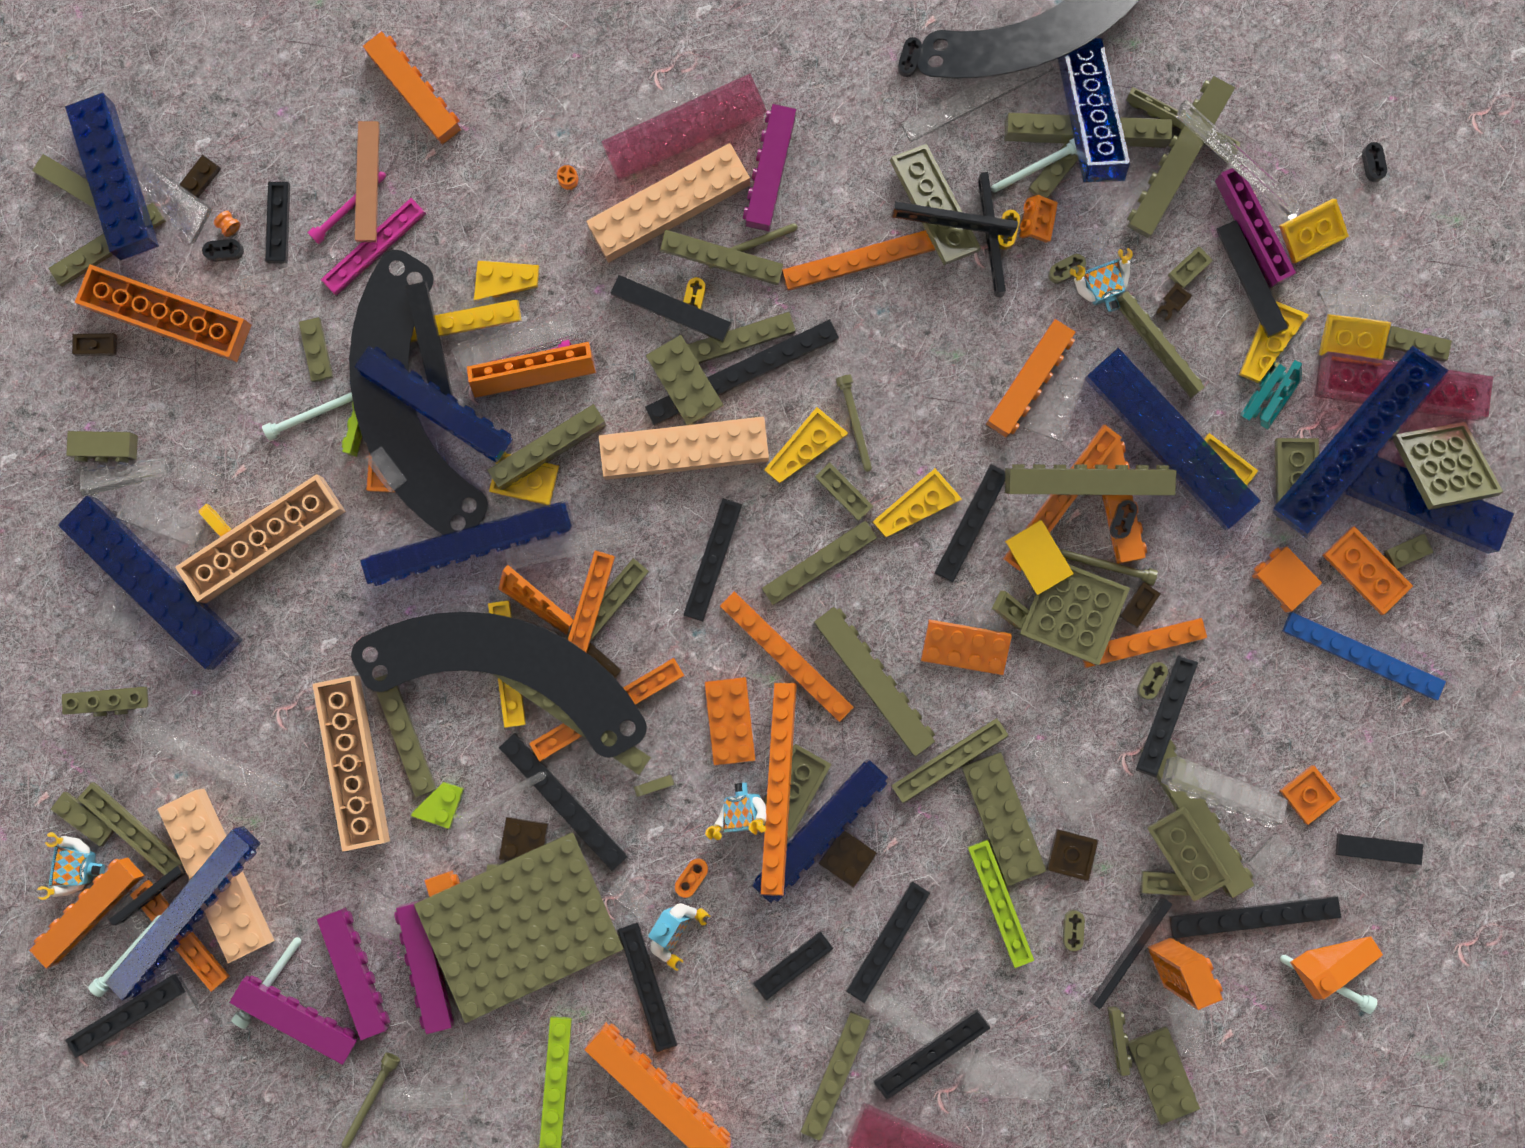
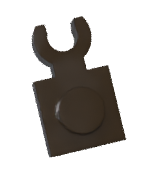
M1176 283L1163 298V301L1167 304L1160 306L1156 314L1158 315L1162 310L1167 311L1168 315L1164 321H1168L1172 316V310L1174 309L1179 312L1193 295Z

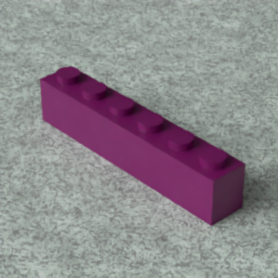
M772 104L771 111L767 110L765 122L768 125L766 130H762L760 142L764 143L762 149H758L756 161H759L758 169L754 168L752 180L755 182L753 188H749L747 200H750L749 208L745 207L743 213L746 227L770 232L796 118L795 108Z
M1239 164V167L1235 166L1222 172L1216 178L1215 183L1234 220H1237L1269 288H1272L1289 280L1296 272Z
M418 900L398 906L394 916L397 925L400 924L401 933H399L400 942L402 945H405L407 952L404 954L406 965L410 966L412 973L409 975L411 986L415 987L417 994L414 996L416 1007L420 1008L422 1015L419 1017L422 1029H425L427 1035L452 1028L455 1022L441 966L414 906V903L421 901Z
M345 907L318 918V925L360 1040L384 1032L390 1027V1018L388 1013L384 1012L381 1005L383 999L381 993L376 991L374 985L376 982L375 976L368 969V957L365 951L361 950L359 944L361 943L359 933L353 928L352 923L354 920L351 912L347 911Z
M246 976L241 981L229 1002L230 1004L342 1065L344 1064L359 1038L354 1030L338 1026L334 1019L318 1015L319 1012L316 1009L300 1005L299 1000L289 996L287 998L280 994L281 991L273 986H265L262 984V980L255 976Z

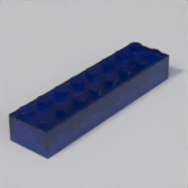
M1095 38L1085 46L1058 58L1083 183L1125 181L1130 166L1129 155L1102 38Z
M100 93L65 106L109 252L121 261L159 247L115 104L104 93Z
M367 347L354 366L361 376L495 463H499L505 458L513 446V439L509 432L502 428L497 430L493 426L494 423L486 417L480 419L475 414V410L467 405L462 407L459 405L458 399L448 393L445 396L434 383H425L422 376L413 370L408 372L404 367L405 365L397 359H388L387 353L382 349Z
M1359 448L1349 452L1335 490L1487 554L1500 551L1514 513L1484 500L1429 510L1407 468Z
M866 759L788 842L784 889L788 885L792 887L799 880V873L803 869L807 871L815 862L813 858L818 853L822 855L828 849V842L832 838L837 839L844 831L842 827L847 821L851 824L859 815L857 811L861 806L866 808L873 800L871 796L876 790L881 792L888 784L886 782L888 777L869 759ZM762 871L752 881V886L760 894ZM762 895L770 904L774 900L778 902L783 897Z

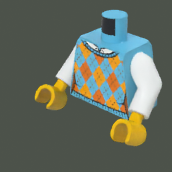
M1127 248L1125 256H1123V250H1118L1117 254L1122 259L1120 262L1119 259L1086 271L1083 266L1077 265L1079 268L1077 274L1075 269L1071 268L1070 274L1076 277L1074 281L1078 294L1094 305L1105 302L1108 312L1119 309L1120 305L1117 297H1120L1125 292L1130 276L1129 260L1132 258L1133 252L1129 248Z
M747 783L734 784L736 796L724 799V804L714 826H710L705 832V835L710 840L712 838L720 840L722 838L720 831L739 832L750 830L754 835H757L758 831L761 833L765 832L766 805L759 794H748Z
M50 832L47 836L55 837V840L52 843L45 842L48 847H55L49 879V886L53 887L51 889L45 886L37 888V890L46 889L47 891L45 896L37 898L45 900L50 895L52 897L68 896L84 888L85 884L92 882L93 876L104 874L105 865L95 863L96 853L91 852L90 848L80 839L66 836L58 838L55 833Z
M680 903L664 910L648 935L652 940L651 952L664 962H667L668 966L678 971L679 969L675 967V964L678 961L683 963V960L677 955L671 954L693 918L701 925H706L707 923L703 918L711 916L703 908L696 910L693 907Z

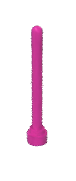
M383 171L379 172L378 184L386 177ZM356 194L320 227H312L307 232L318 245L325 240V233L356 205Z

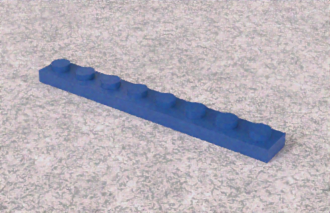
M1293 612L1289 613L1282 632L1433 700H1439L1446 683L1445 680Z

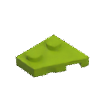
M443 782L412 812L411 816L450 829L464 788Z

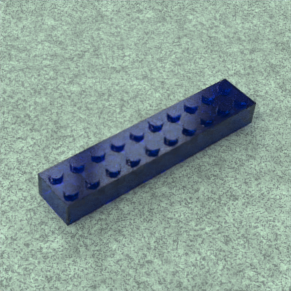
M1412 346L1274 506L1273 514L1307 539L1441 384L1449 370Z
M1119 348L1084 378L1164 465H1169V469L1176 470V478L1224 530L1230 529L1261 501Z
M87 495L58 524L85 553L204 669L214 670L243 640L206 603L197 602L187 585L98 498Z
M568 500L370 555L361 559L360 562L367 585L374 583V586H379L391 581L390 578L393 577L395 581L411 575L410 572H415V575L425 573L431 569V566L439 569L448 566V564H451L450 561L453 560L456 563L467 561L471 558L470 555L475 554L476 558L488 555L491 549L496 548V551L499 552L511 547L510 544L516 543L517 546L527 544L531 541L530 538L536 537L537 540L548 538L551 532L557 531V534L569 532L571 530L570 527L574 525V520Z

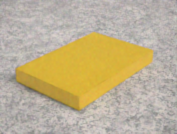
M1331 199L1279 225L1292 263H1297L1349 237L1337 199Z
M1327 314L1319 355L1382 363L1391 322Z
M1210 433L1206 435L1183 465L1231 503L1236 501L1258 472L1256 468Z
M499 452L496 464L511 454ZM544 463L540 468L524 478H520L504 490H500L492 478L489 492L550 506L559 465Z
M1042 520L1005 541L1036 595L1074 574Z

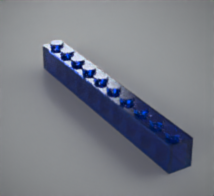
M244 826L232 829L105 982L122 1001L129 997L135 998L142 992L144 983L149 982L155 976L154 971L167 962L169 953L174 952L180 946L179 941L188 936L193 930L192 926L206 915L205 910L218 901L219 898L217 896L231 885L230 880L243 871L245 862L251 860L257 854L256 849L261 843Z

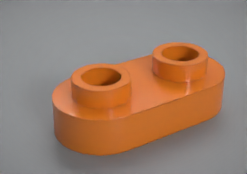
M701 858L691 860L675 883V891L680 897L687 898L692 896L706 877L708 865L705 860ZM700 865L702 867V871L695 872L694 866ZM684 882L690 885L688 890L682 888Z

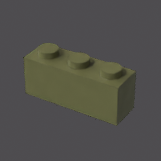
M68 431L66 456L74 458L75 462L83 463L88 462V459H95V462L108 463V459L116 460L117 463H129V460H137L138 435L131 432Z

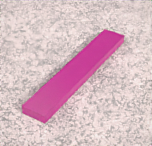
M410 198L377 228V243L361 242L329 271L321 281L337 296L426 215L425 211Z

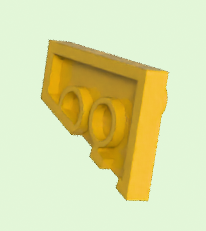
M477 261L474 302L491 297H500V295L511 292L516 293L537 288L539 265Z

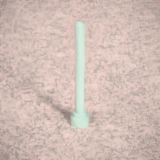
M1075 137L1069 140L1070 143L1066 144L1065 148L992 185L991 191L996 193L1069 154L1078 155L1084 152L1079 138Z
M352 393L281 423L265 424L262 426L263 432L267 439L271 441L277 438V435L283 430L353 401Z
M158 915L103 977L94 979L88 987L92 994L102 997L108 991L109 982L164 922V916Z
M299 937L293 939L262 984L267 987L273 984L301 944ZM240 1010V1012H236L231 1021L236 1026L246 1029L251 1022L250 1018L252 1016Z
M1281 955L1280 961L1293 968L1290 963L1293 959L1286 955ZM1344 986L1336 991L1358 1003L1360 1009L1368 1014H1371L1377 1006V999L1370 995L1361 996Z

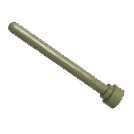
M792 223L733 246L730 249L741 252L792 233L798 229V226Z
M851 374L840 376L835 379L837 387H840V390H843L863 468L866 472H870L872 466L851 392L853 379Z
M1060 549L1066 559L1141 578V581L1151 586H1154L1157 579L1158 570L1155 569L1139 570Z
M389 1052L384 1054L381 1060L382 1069L342 1141V1148H349L389 1072L397 1068L400 1058Z

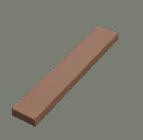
M358 121L355 211L356 242L377 243L379 121Z

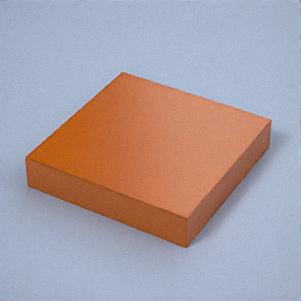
M1311 765L1279 790L1307 825L1341 799L1315 765Z

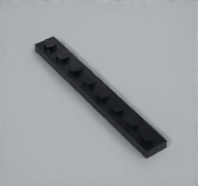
M515 733L499 747L611 871L628 857Z
M1338 896L1174 915L1169 916L1172 938H1183L1341 918Z

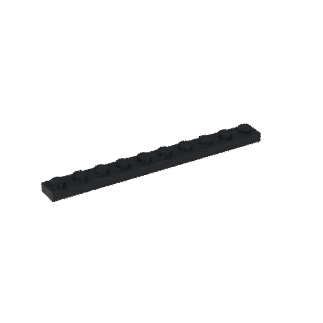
M829 319L707 378L719 396L834 342L839 337ZM669 395L645 406L654 426L680 414Z

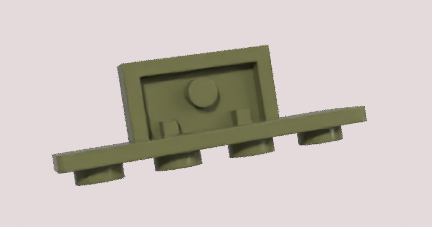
M147 687L62 694L63 715L93 713L94 717L107 716V712L114 711L115 715L128 714V710L148 707Z

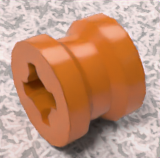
M564 165L558 169L557 179L560 186L566 190L574 189L579 182L575 168L570 165Z
M229 211L220 213L213 222L217 228L222 230V234L225 237L235 234L241 226L237 219L232 218V214Z

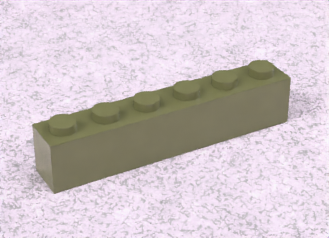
M592 404L487 471L498 488L504 490L520 478H524L540 468L544 463H548L606 426V423L595 405Z

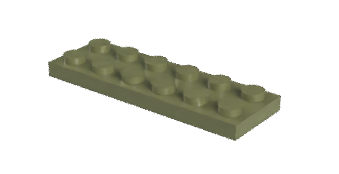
M927 144L891 156L890 162L912 204L962 212ZM922 222L943 265L978 253L981 250L972 230Z
M1001 752L962 766L963 774L1006 886L1046 872Z

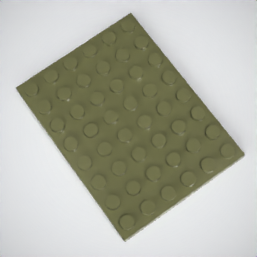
M573 832L414 903L465 1023L624 949Z

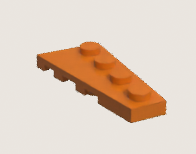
M509 565L504 568L498 589L567 635L574 621L571 616L561 610Z

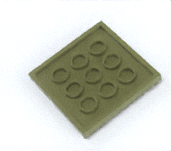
M1466 422L1400 433L1392 438L1429 510L1496 497L1503 492Z
M1069 565L1074 573L1073 575L1039 595H1035L1020 635L1099 666L1130 588Z

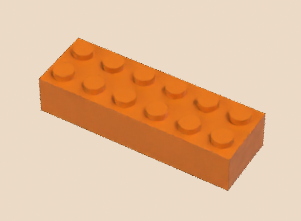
M1172 938L1147 947L1162 984L1166 989L1197 1010L1223 1000L1221 992H1223L1222 986L1218 979L1213 977L1211 971L1214 968L1208 957L1205 958L1202 954Z

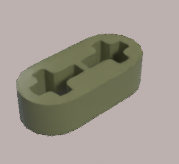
M1073 254L1054 264L1048 272L1051 282L1059 284L1072 278L1069 266L1072 265L1073 260L1075 262L1079 261L1080 265L1085 268L1086 259L1084 256ZM1077 266L1072 267V269H1075L1077 274L1079 268H1077ZM1055 269H1057V271L1065 269V271L1061 275V278L1058 275L1054 276V273L1056 271Z
M1155 662L1148 666L1137 687V693L1141 698L1152 699L1158 694L1168 674L1165 664ZM1160 667L1162 675H1157L1155 679H1152L1155 675L1153 668ZM1150 682H1152V685L1150 687L1152 693H1147L1145 695V690L1143 689V686H1148Z
M670 774L635 786L634 791L636 797L672 786L674 781Z
M1069 910L1065 914L1063 925V944L1073 952L1080 950L1084 943L1085 918L1077 910ZM1074 914L1080 919L1079 922L1075 923V929H1073V923L1069 921V918H1073ZM1073 932H1075L1074 937L1078 940V943H1074V947L1068 942V939H1072Z

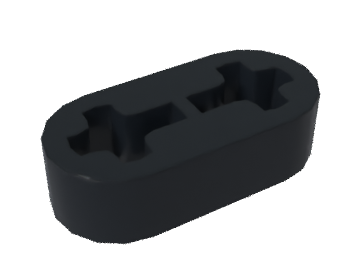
M916 37L908 38L902 49L898 63V72L903 77L912 76L917 67L922 43ZM912 44H914L916 48L913 51V55L909 54L910 47ZM907 60H911L910 68L905 70L904 65H906Z
M1371 142L1362 150V159L1367 179L1371 182H1378L1386 176L1387 165L1382 145L1378 142ZM1372 149V151H1376L1377 154L1373 156V153H1369V150ZM1375 168L1376 171H1380V174L1378 176L1377 173L1372 172Z
M225 239L206 242L202 247V253L208 260L217 262L239 259L242 257L244 249L237 240ZM232 245L237 248L233 254L227 250L232 249ZM212 247H214L216 250H220L215 251L213 253V256L209 253V251H212Z
M1125 500L1118 504L1110 525V534L1113 538L1123 539L1129 535L1137 513V506L1133 501ZM1129 505V510L1132 512L1123 518L1124 510H1122V507ZM1122 521L1124 522L1122 529L1125 530V532H1122L1119 535L1117 534L1118 530H1116L1115 527L1120 526Z

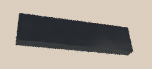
M268 182L266 263H288L289 182Z
M1337 834L1335 855L1422 865L1424 844Z
M183 864L176 866L109 919L110 923L113 926L122 924L186 874Z
M819 931L754 981L753 984L767 1001L830 952L833 947L822 932Z

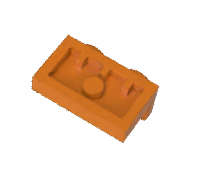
M1041 195L1027 198L1023 208L1024 214L1020 224L1019 237L1023 239L1032 237L1045 243L1050 242L1058 202Z

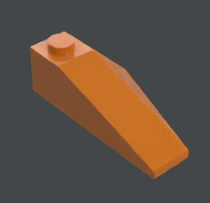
M1369 936L1307 950L1290 961L1313 999H1325L1346 985L1383 956L1373 938Z

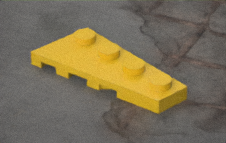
M1276 301L1288 329L1267 338L1261 323H1259L1239 375L1254 382H1260L1309 314Z
M816 407L764 471L780 484L847 436L848 432Z
M934 468L872 523L886 538L961 501L962 498Z

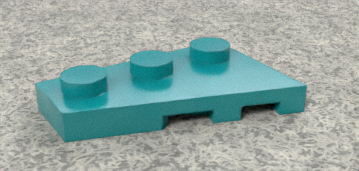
M1294 360L1280 386L1272 395L1270 403L1261 411L1259 416L1261 426L1267 430L1302 381V363Z
M1273 363L1271 366L1273 371L1263 377L1259 386L1261 387L1260 391L1256 390L1241 412V416L1249 421L1252 417L1255 419L1262 409L1260 407L1262 402L1269 400L1274 392L1272 388L1276 382L1280 383L1286 375V372H1284L1286 367L1280 363Z

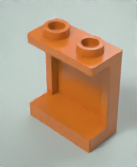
M1287 546L1283 548L1277 547L1269 554L1271 557L1266 562L1262 561L1254 568L1256 572L1252 577L1259 579L1282 603L1280 607L1285 612H1291L1322 582Z

